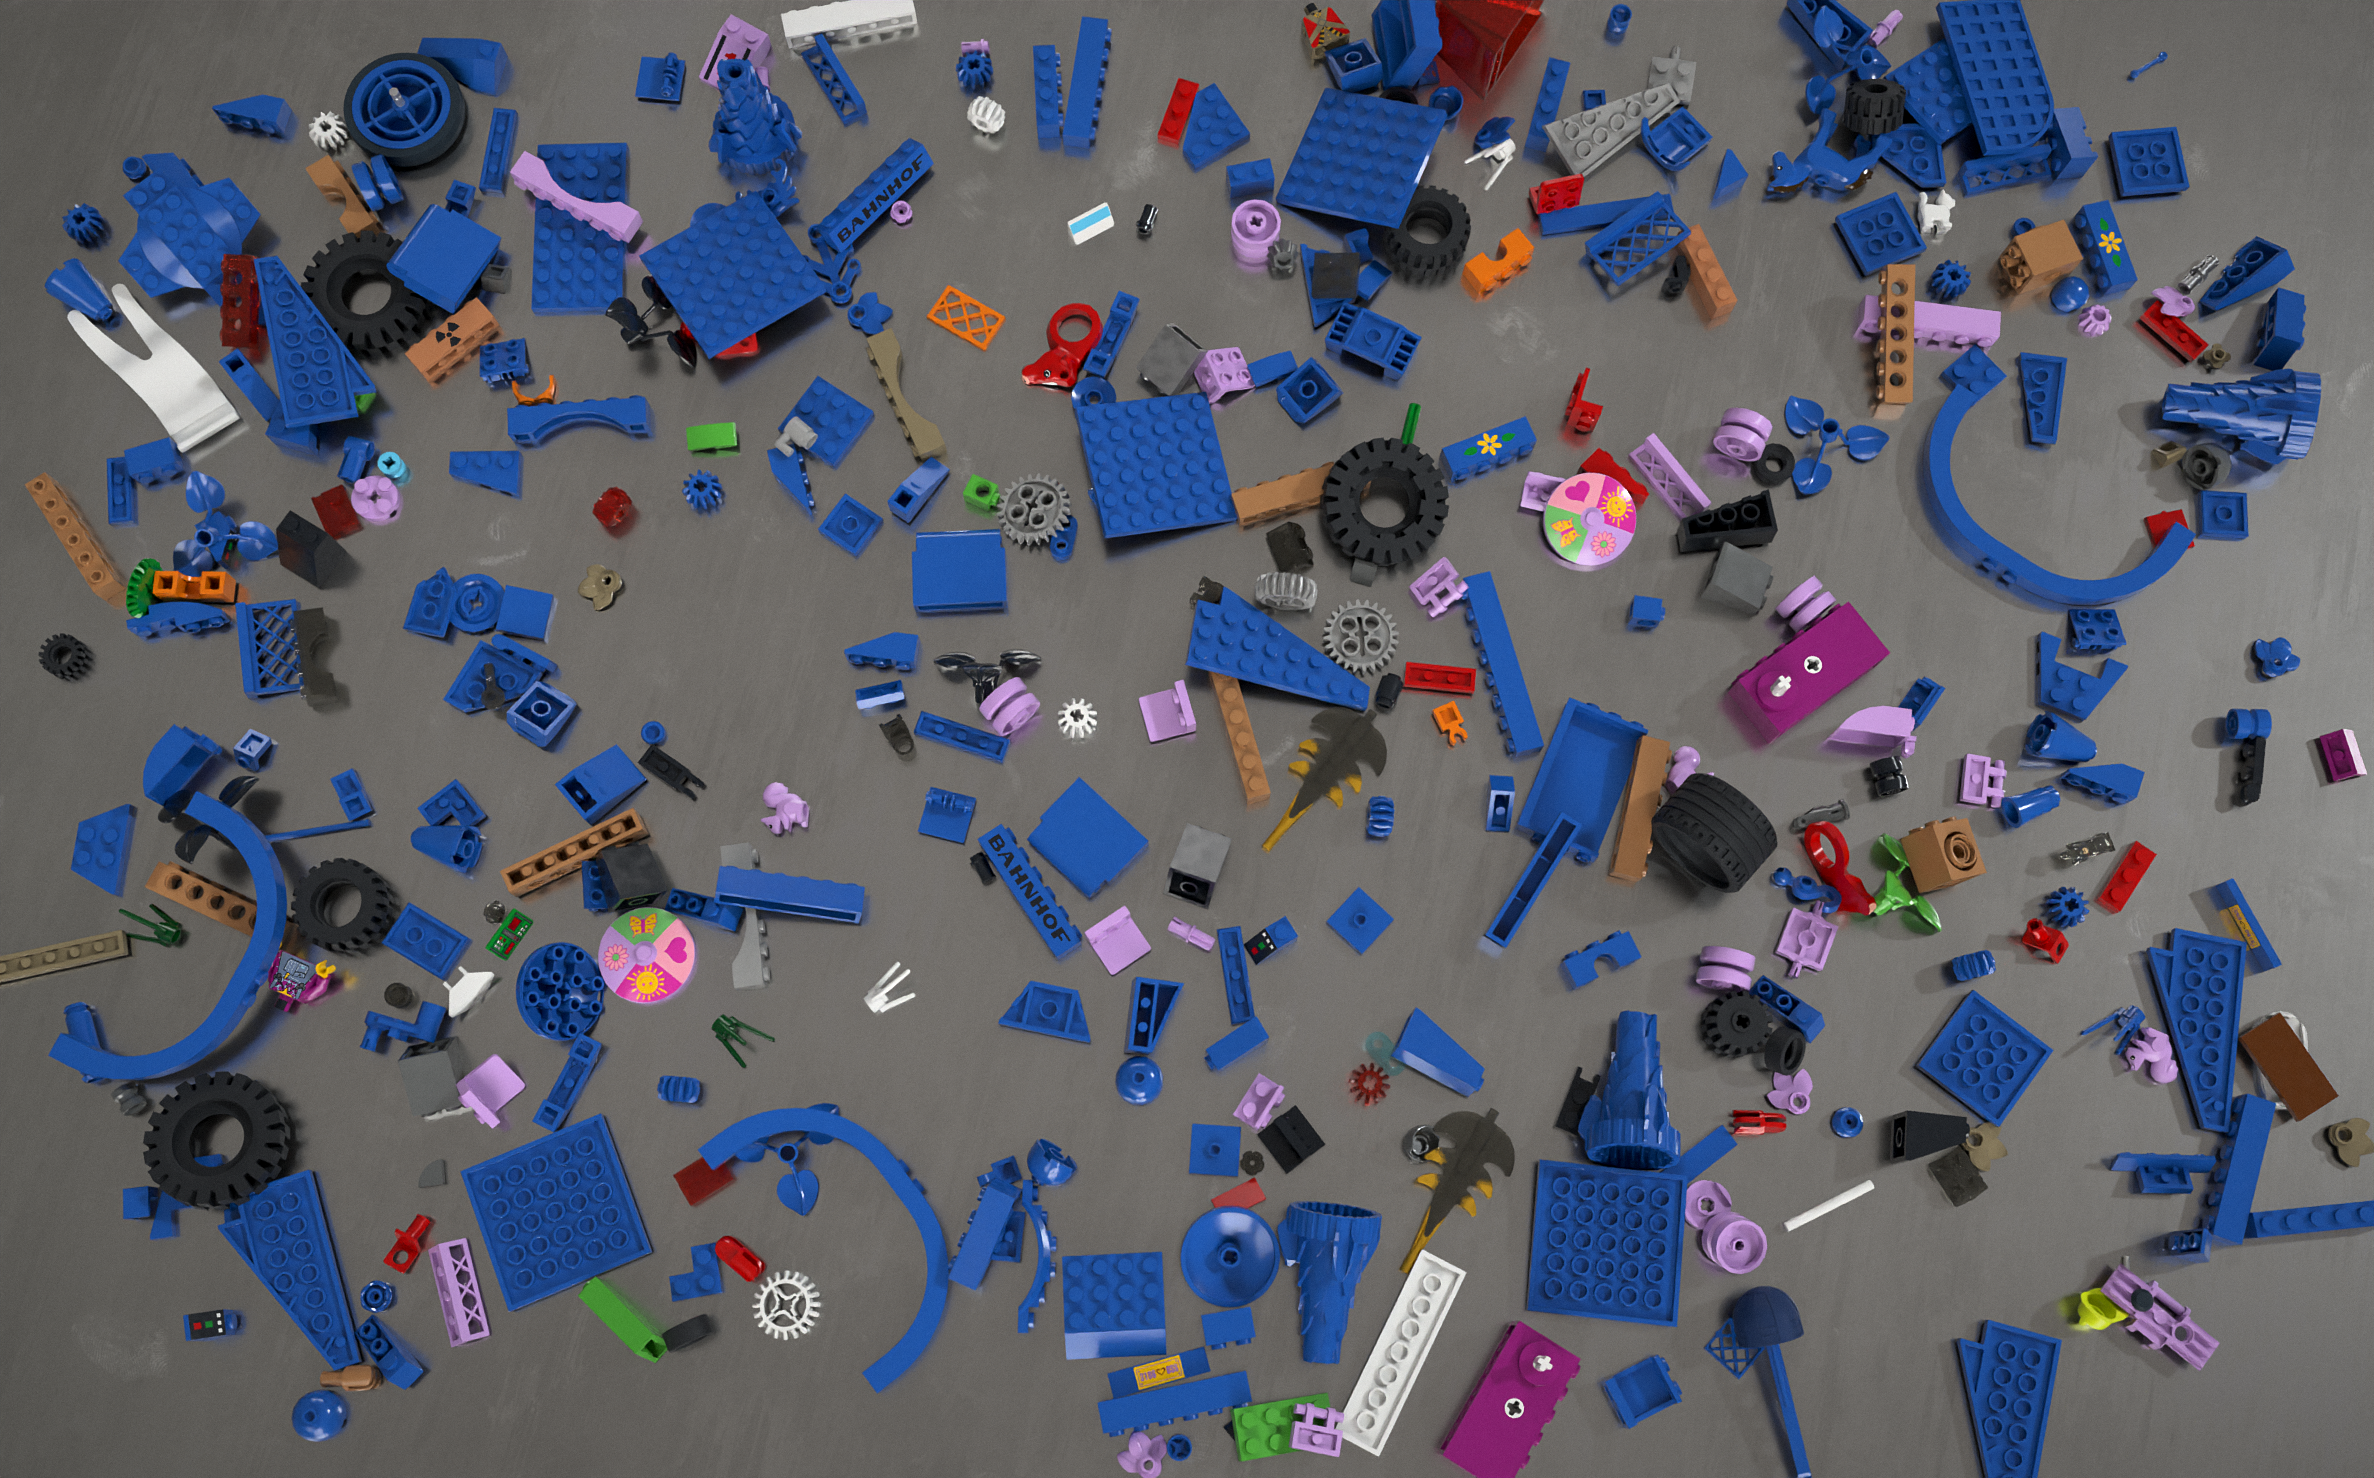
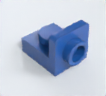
M249 729L233 748L236 763L243 768L257 771L259 769L258 759L272 744L271 738Z

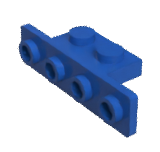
M2123 1152L2116 1155L2111 1164V1169L2113 1171H2136L2141 1193L2191 1194L2194 1188L2189 1173H2209L2216 1163L2215 1156H2205L2204 1154L2180 1155L2173 1153L2170 1155H2160L2155 1153L2132 1154L2130 1152Z

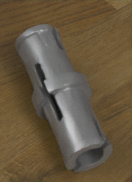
M2211 254L2207 255L2198 266H2194L2190 270V274L2178 284L2179 290L2184 294H2189L2199 283H2203L2208 278V274L2219 265L2217 257Z

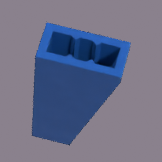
M1415 1008L1408 1016L1391 1056L1467 1097L1474 1091L1478 1092L1484 1082L1482 1074L1485 1068L1420 1009Z

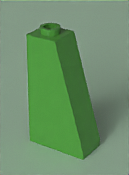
M595 1276L583 1286V1290L578 1296L636 1355L656 1363L668 1350L662 1333L606 1281Z

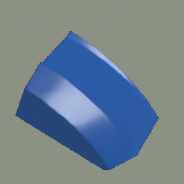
M1366 38L1324 52L1342 91L1355 93L1372 86L1376 87L1383 78L1382 62Z
M1310 357L1276 388L1279 403L1295 422L1305 423L1343 394L1337 383L1313 357Z
M536 681L507 711V723L514 732L524 736L538 747H544L558 733L577 704L573 698L552 685Z

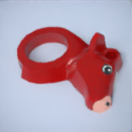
M1071 303L1061 307L1054 313L1048 322L1046 330L1050 350L1034 363L1022 368L1021 379L1027 385L1047 384L1065 387L1075 384L1080 365L1090 354L1091 350L1097 346L1103 333V325L1097 311L1087 304ZM1081 314L1092 321V328L1089 334L1082 340L1069 342L1059 335V327L1062 321L1069 316Z
M1819 821L1808 825L1804 836L1808 856L1825 884L1834 887L1841 894L1842 901L1838 911L1857 912L1865 916L1871 914L1877 905L1874 897L1867 893L1860 878L1849 874L1846 870L1849 864V850L1843 834L1830 822ZM1820 833L1825 835L1831 842L1836 856L1835 863L1824 853L1821 847Z

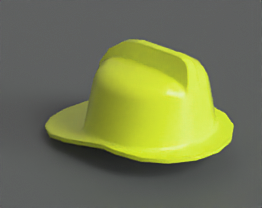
M2101 1288L2083 1292L2080 1295L2081 1301L2077 1312L2081 1317L2079 1320L2081 1326L2089 1325L2094 1329L2103 1330L2112 1323L2124 1320L2129 1314L2100 1291Z

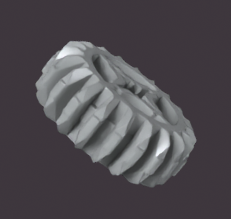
M1275 572L1258 577L1254 593L1255 599L1264 606L1296 611L1309 609L1311 606H1314L1318 590L1315 581L1308 577H1303L1301 574Z

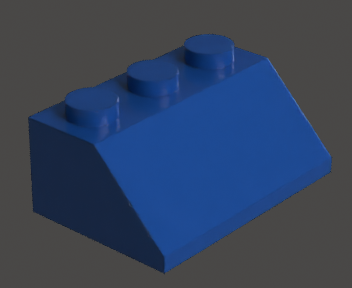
M174 153L145 154L142 156L152 172L161 168L176 186L190 188L204 186L196 174L192 176L189 173L192 168L184 158L179 160Z

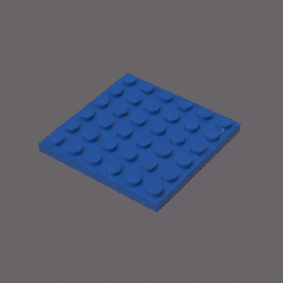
M1325 88L1275 198L1277 203L1399 229L1448 116L1446 110Z
M757 191L748 194L639 255L640 260L708 359L827 292L824 284Z
M1206 392L1075 408L1074 413L1104 539L1236 521L1237 515L1231 499L1232 492Z
M601 1113L460 1171L509 1312L652 1253L604 1116Z
M1539 1159L1526 1310L1677 1327L1688 1176Z

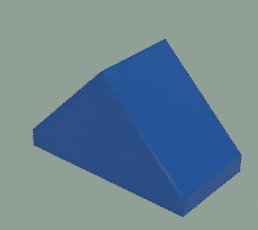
M1730 149L1726 150L1722 159L1713 195L1715 199L1743 186L1748 177V173Z

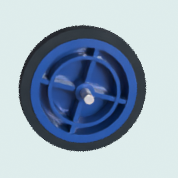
M417 53L390 54L369 63L354 77L344 99L345 123L353 140L370 157L383 154L388 164L392 166H416L437 158L455 142L461 132L465 119V103L455 78L436 60Z

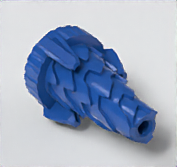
M721 59L717 65L719 75L717 84L721 97L719 99V111L716 112L715 120L713 121L714 130L709 140L710 152L718 153L720 163L726 162V165L734 170L737 169L741 173H748L749 175L771 173V171L781 168V165L775 162L777 159L787 162L793 156V152L797 150L798 139L802 138V132L796 126L788 105L777 95H772L768 91L767 86L764 87L758 74L748 59L745 61L742 59Z
M2279 369L2251 377L2250 381L2237 380L2236 383L2218 382L2205 384L2191 382L2190 386L2168 383L2162 400V419L2199 424L2198 428L2215 429L2216 432L2221 434L2237 435L2239 439H2243L2240 443L2241 450L2273 464H2279L2286 458L2303 459L2307 455L2312 443L2318 419L2321 399L2319 373L2293 371L2292 369Z
M1629 1010L1622 1011L1617 1022L1615 1052H1611V1065L1607 1075V1084L1604 1089L1602 1102L1596 1095L1590 1096L1589 1102L1582 1114L1578 1132L1585 1141V1151H1587L1589 1159L1598 1164L1641 1171L1670 1168L1680 1162L1681 1134L1677 1129L1671 1127L1669 1112L1666 1111L1667 1094L1663 1087V1067L1660 1065V1042L1657 1041V1015H1648L1637 1011L1630 1012Z
M1296 1201L1290 1203L1287 1207L1286 1219L1278 1224L1279 1241L1285 1265L1293 1266L1295 1263H1299L1297 1286H1300L1301 1289L1298 1310L1299 1314L1302 1315L1300 1335H1303V1360L1306 1362L1340 1363L1342 1338L1347 1329L1349 1308H1354L1356 1284L1360 1283L1361 1272L1367 1266L1380 1240L1382 1215L1376 1211L1339 1203Z

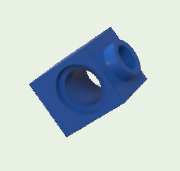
M1635 595L1630 602L1628 624L1656 628L1665 617V607H1662L1663 599Z

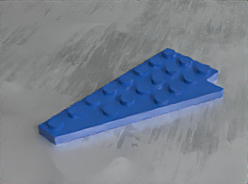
M271 256L254 259L286 428L359 417L355 396L376 393L375 385L279 257Z
M1223 587L1221 590L1219 605L1202 600L1196 602L1185 665L1361 711L1367 709L1370 691L1368 685L1227 587Z
M2174 928L2171 930L2169 950L2149 947L2146 950L2200 1128L2227 1133L2229 1132L2247 942Z
M306 1170L266 1183L268 1187L259 1195L251 1192L248 1194L250 1201L238 1206L241 1218L218 1225L219 1231L334 1371L361 1363L362 1360L312 1170Z
M1985 1320L1981 1344L1957 1338L1985 1478H2037L2062 1340L1991 1320Z

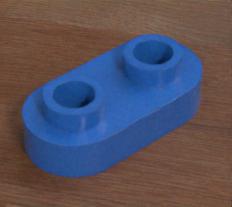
M1065 515L1070 526L1064 528L1063 531L1057 529L1055 531L1057 537L1052 535L1050 552L1057 560H1066L1073 553L1078 523L1072 515ZM1059 544L1066 546L1064 549L1057 548Z

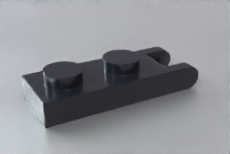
M1579 1066L1576 1068L1554 1124V1128L1575 1137L1579 1134L1578 1126L1585 1106L1589 1102L1590 1096L1594 1095L1601 1077L1595 1074L1592 1082L1580 1077L1583 1068Z

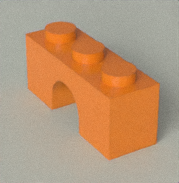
M1517 228L1500 240L1497 250L1502 254V260L1492 261L1482 252L1465 264L1462 274L1478 293L1485 289L1488 291L1502 277L1504 279L1508 278L1515 271V268L1520 265L1522 267L1527 265L1532 260L1535 247L1521 230Z
M155 571L152 593L164 602H234L236 580L227 572L202 571L201 577H191L179 571Z

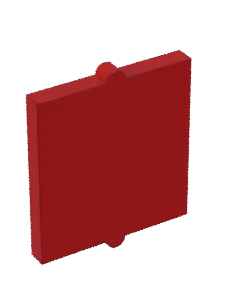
M2182 509L2171 512L2162 511L2160 514L2145 517L2154 547L2157 546L2166 530L2175 522L2189 529ZM2193 540L2188 546V548H2193L2195 546Z

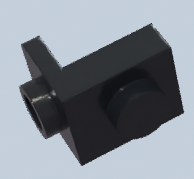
M1676 256L1672 265L1673 277L1665 279L1662 291L1678 293L1685 289L1689 281L1688 277L1691 274L1690 264L1686 263V256Z

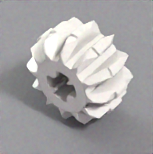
M978 96L968 107L967 119L978 130L981 129L985 133L990 132L994 134L1002 127L1005 111L1001 109L1000 104L995 103V100L992 101L988 97Z
M330 111L327 116L321 112L320 118L313 117L315 123L309 124V129L311 130L309 136L314 140L317 147H323L326 151L332 147L337 151V145L344 146L343 139H348L349 137L347 125L341 116H335Z
M1072 698L1071 706L1063 703L1062 706L1065 711H1058V716L1061 717L1058 720V725L1064 726L1062 728L1064 734L1070 731L1071 738H1074L1076 733H1079L1080 738H1084L1083 731L1085 730L1091 734L1092 729L1090 726L1097 725V721L1093 719L1097 716V712L1091 711L1093 708L1091 703L1084 706V699H1080L1079 704H1076L1075 699ZM1076 715H1081L1082 720L1079 719V722H1074L1073 716L1076 718Z

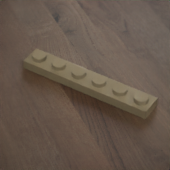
M118 930L0 956V983L128 955L126 931Z

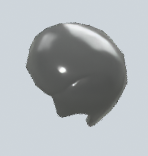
M1417 1125L1411 1128L1405 1135L1404 1147L1406 1153L1413 1161L1418 1163L1431 1161L1425 1159L1424 1155L1439 1147L1440 1137L1435 1133V1127Z

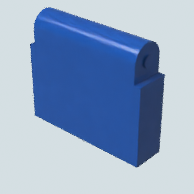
M431 204L391 257L386 267L391 274L404 281L405 287L454 314L498 252L501 237L453 209L449 212L438 205Z
M1000 529L916 533V551L912 552L913 606L915 612L1008 608L1007 560L1005 547L1001 548L1002 536Z
M1080 777L1040 817L1041 823L1027 839L1088 898L1093 897L1105 884L1110 886L1149 846V841Z

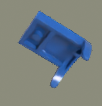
M1683 106L1652 131L1649 129L1646 117L1641 121V136L1645 147L1658 163L1671 171H1680L1690 164L1688 159L1711 142L1713 138Z

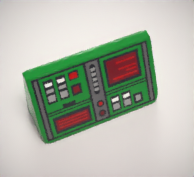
M515 908L512 909L485 949L506 961L532 926L533 920Z

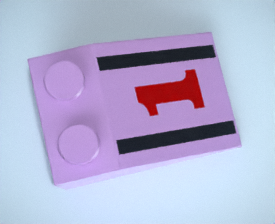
M731 14L719 30L699 78L719 89L717 80H719L717 65L721 59H742L744 61L748 59L755 70V68L761 65L772 49L768 34Z

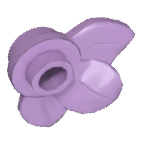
M2165 286L2164 288L2155 289L2151 293L2164 302L2160 310L2161 313L2176 317H2186L2195 310L2192 299L2183 296L2173 287Z
M1802 1069L1794 1078L1791 1075L1785 1076L1775 1072L1773 1076L1775 1090L1767 1094L1770 1103L1779 1109L1787 1108L1793 1114L1805 1113L1810 1107L1808 1095L1813 1088L1808 1072ZM1794 1098L1800 1099L1801 1105L1799 1107L1794 1105Z
M1133 1431L1129 1438V1450L1117 1454L1120 1465L1129 1473H1139L1142 1478L1158 1477L1162 1470L1161 1460L1167 1452V1445L1163 1436L1158 1435L1150 1440L1144 1433ZM1147 1462H1153L1151 1470L1145 1469Z

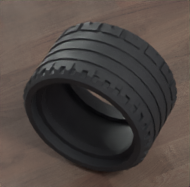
M1705 773L1691 774L1651 820L1655 838L1675 862L1702 883L1725 893L1738 892L1760 868L1761 864L1773 853L1778 844L1774 827L1750 799L1727 782Z

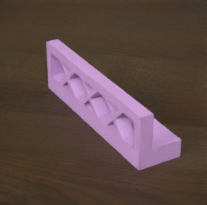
M1654 433L1646 438L1644 444L1628 455L1680 520L1687 517L1681 510L1682 504H1689L1695 509L1696 512L1692 515L1706 511L1711 505V501ZM1646 450L1651 456V462H1641L1637 455ZM1653 469L1662 470L1665 473V481L1656 480L1653 476ZM1668 486L1676 487L1680 491L1679 498L1669 496L1667 493Z
M466 1238L441 1243L432 1247L428 1252L451 1347L489 1336L490 1333ZM460 1246L462 1257L459 1262L451 1257L449 1248ZM459 1269L467 1274L468 1281L465 1286L457 1282L456 1274ZM465 1294L473 1299L474 1305L471 1310L463 1306L462 1299ZM471 1318L479 1323L481 1332L470 1335L468 1323Z

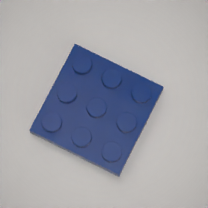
M2177 127L2111 132L2108 136L2121 196L2186 191L2190 187Z
M1897 192L1837 215L1835 218L1840 231L1865 276L1881 270L1888 264H1896L1923 253L1927 249Z
M817 376L778 427V431L783 433L788 422L798 416L818 435L813 446L806 450L835 468L874 416V412Z

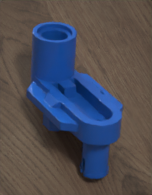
M423 1001L414 1024L368 1011L364 1021L366 1023L365 1026L368 1027L360 1048L375 1052L381 1033L385 1029L389 1030L387 1036L394 1037L397 1040L407 1042L408 1037H413L434 1043L447 1008Z

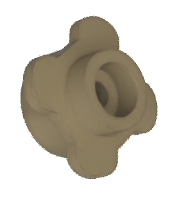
M2215 343L2210 351L2203 353V358L2208 366L2220 369L2224 362H2228L2231 359V355L2225 352L2220 344Z

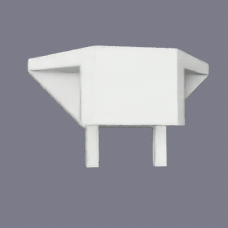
M460 966L458 969L464 974L462 979L453 988L447 982L443 983L449 990L450 1017L453 1018L471 1009L486 994L494 977L492 972L468 973Z

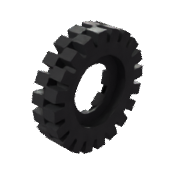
M361 231L360 238H357L353 232L342 235L344 243L340 245L335 239L325 244L329 250L326 255L318 250L312 257L316 266L307 265L303 276L308 282H301V288L346 348L356 355H363L364 350H367L370 355L382 354V346H386L389 351L400 347L398 339L401 337L408 342L416 335L412 327L422 328L426 321L422 313L423 311L430 312L432 302L405 287L404 281L391 274L386 267V264L402 244V241L398 238L394 240L390 234L380 232L378 237H376L373 231ZM375 270L385 275L389 280L391 294L388 302L382 309L372 314L360 315L351 312L346 308L342 300V289L345 282L359 271Z
M1384 437L1375 438L1366 443L1364 441L1347 451L1329 470L1330 473L1325 478L1322 486L1324 493L1320 497V509H1324L1323 523L1325 527H1329L1331 531L1329 536L1335 544L1339 543L1343 547L1341 550L1348 556L1354 555L1358 559L1375 563L1378 566L1397 565L1427 550L1435 542L1436 536L1442 532L1445 526L1443 520L1448 517L1449 505H1445V500L1449 498L1448 487H1443L1441 480L1445 477L1441 469L1434 468L1432 464L1435 461L1428 453L1421 454L1419 452L1420 447L1411 442L1407 445L1403 444L1402 439L1390 438L1389 440H1384ZM1380 477L1394 479L1403 486L1408 495L1409 507L1406 516L1395 526L1386 528L1375 526L1361 512L1360 494L1364 486L1373 479Z
M228 1071L215 1072V1077H211L207 1073L194 1077L195 1084L191 1085L185 1081L175 1087L178 1094L174 1098L167 1094L159 1104L164 1107L161 1114L153 1111L148 1121L153 1126V1130L145 1131L143 1144L149 1147L148 1151L143 1152L146 1165L151 1167L148 1173L152 1180L160 1185L159 1188L177 1201L186 1206L191 1205L199 1210L208 1211L209 1207L217 1211L230 1209V1203L234 1202L240 1206L250 1201L248 1194L251 1192H255L258 1195L268 1187L264 1182L268 1177L273 1179L277 1177L282 1169L277 1163L279 1159L286 1160L289 1148L284 1144L285 1140H290V1127L285 1124L288 1117L285 1109L279 1105V1100L256 1080L253 1081L248 1076L239 1073L233 1076ZM227 1114L233 1116L240 1122L244 1131V1141L239 1153L228 1163L216 1167L204 1166L195 1161L189 1148L190 1137L195 1127L202 1120L212 1115Z

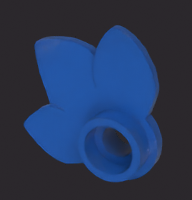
M1506 116L1500 119L1499 117H1494L1488 120L1475 136V143L1480 148L1486 149L1494 144H1500L1508 140L1510 135L1506 131L1515 122V119Z
M870 292L862 295L858 304L850 307L847 316L851 324L861 326L865 333L875 335L884 331L881 323H884L891 317L893 310L886 305L877 303V293ZM859 313L863 314L861 318L855 317Z
M2276 638L2271 644L2261 639L2255 642V653L2263 661L2262 669L2268 676H2281L2286 671H2294L2299 667L2300 658L2291 654V644L2285 638Z

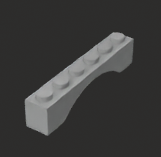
M749 842L720 846L722 866H735L738 869L744 870L755 869V863H758L757 849H753ZM745 907L746 932L744 942L739 954L732 963L734 988L738 992L767 988L766 981L770 980L769 967L765 966L764 957H768L766 942H762V933H765L764 919H760L759 910L761 909Z

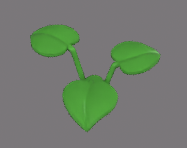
M1883 833L1881 836L1884 837L1888 850L1899 861L1900 866L1895 873L1890 870L1885 872V886L1879 890L1880 893L1874 896L1877 904L1874 912L1881 916L1891 908L1896 910L1899 907L1914 904L1922 916L1938 929V932L1942 931L1938 914L1931 903L1919 894L1912 899L1909 892L1903 887L1898 876L1906 865L1910 867L1904 848L1898 840Z

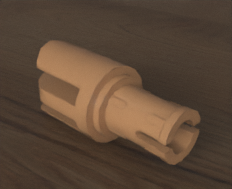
M370 1365L346 1366L343 1371H323L320 1376L321 1387L342 1386L345 1391L375 1389L382 1381L380 1372Z

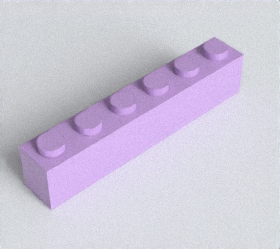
M1865 295L1859 306L1858 329H1864L1870 333L1881 332L1877 327L1878 318L1881 316V307H1878V296ZM1915 301L1914 338L1927 337L1935 341L1950 340L1958 344L1974 343L1981 347L1992 346L2000 337L2001 312ZM1894 306L1891 308V314L1898 318L1900 315L1899 309ZM1892 329L1890 335H1899L1897 330Z

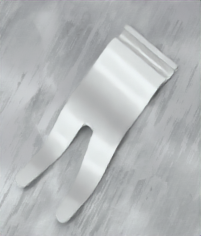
M114 285L112 293L126 317L151 350L152 356L148 360H142L117 345L95 327L79 310L69 312L67 318L78 335L103 362L116 372L148 404L160 419L169 435L178 444L177 447L182 453L240 419L235 408L209 374L178 342L151 319L125 285Z

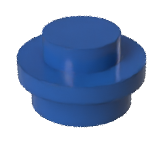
M128 157L123 162V172L131 179H138L145 174L146 164L138 157Z

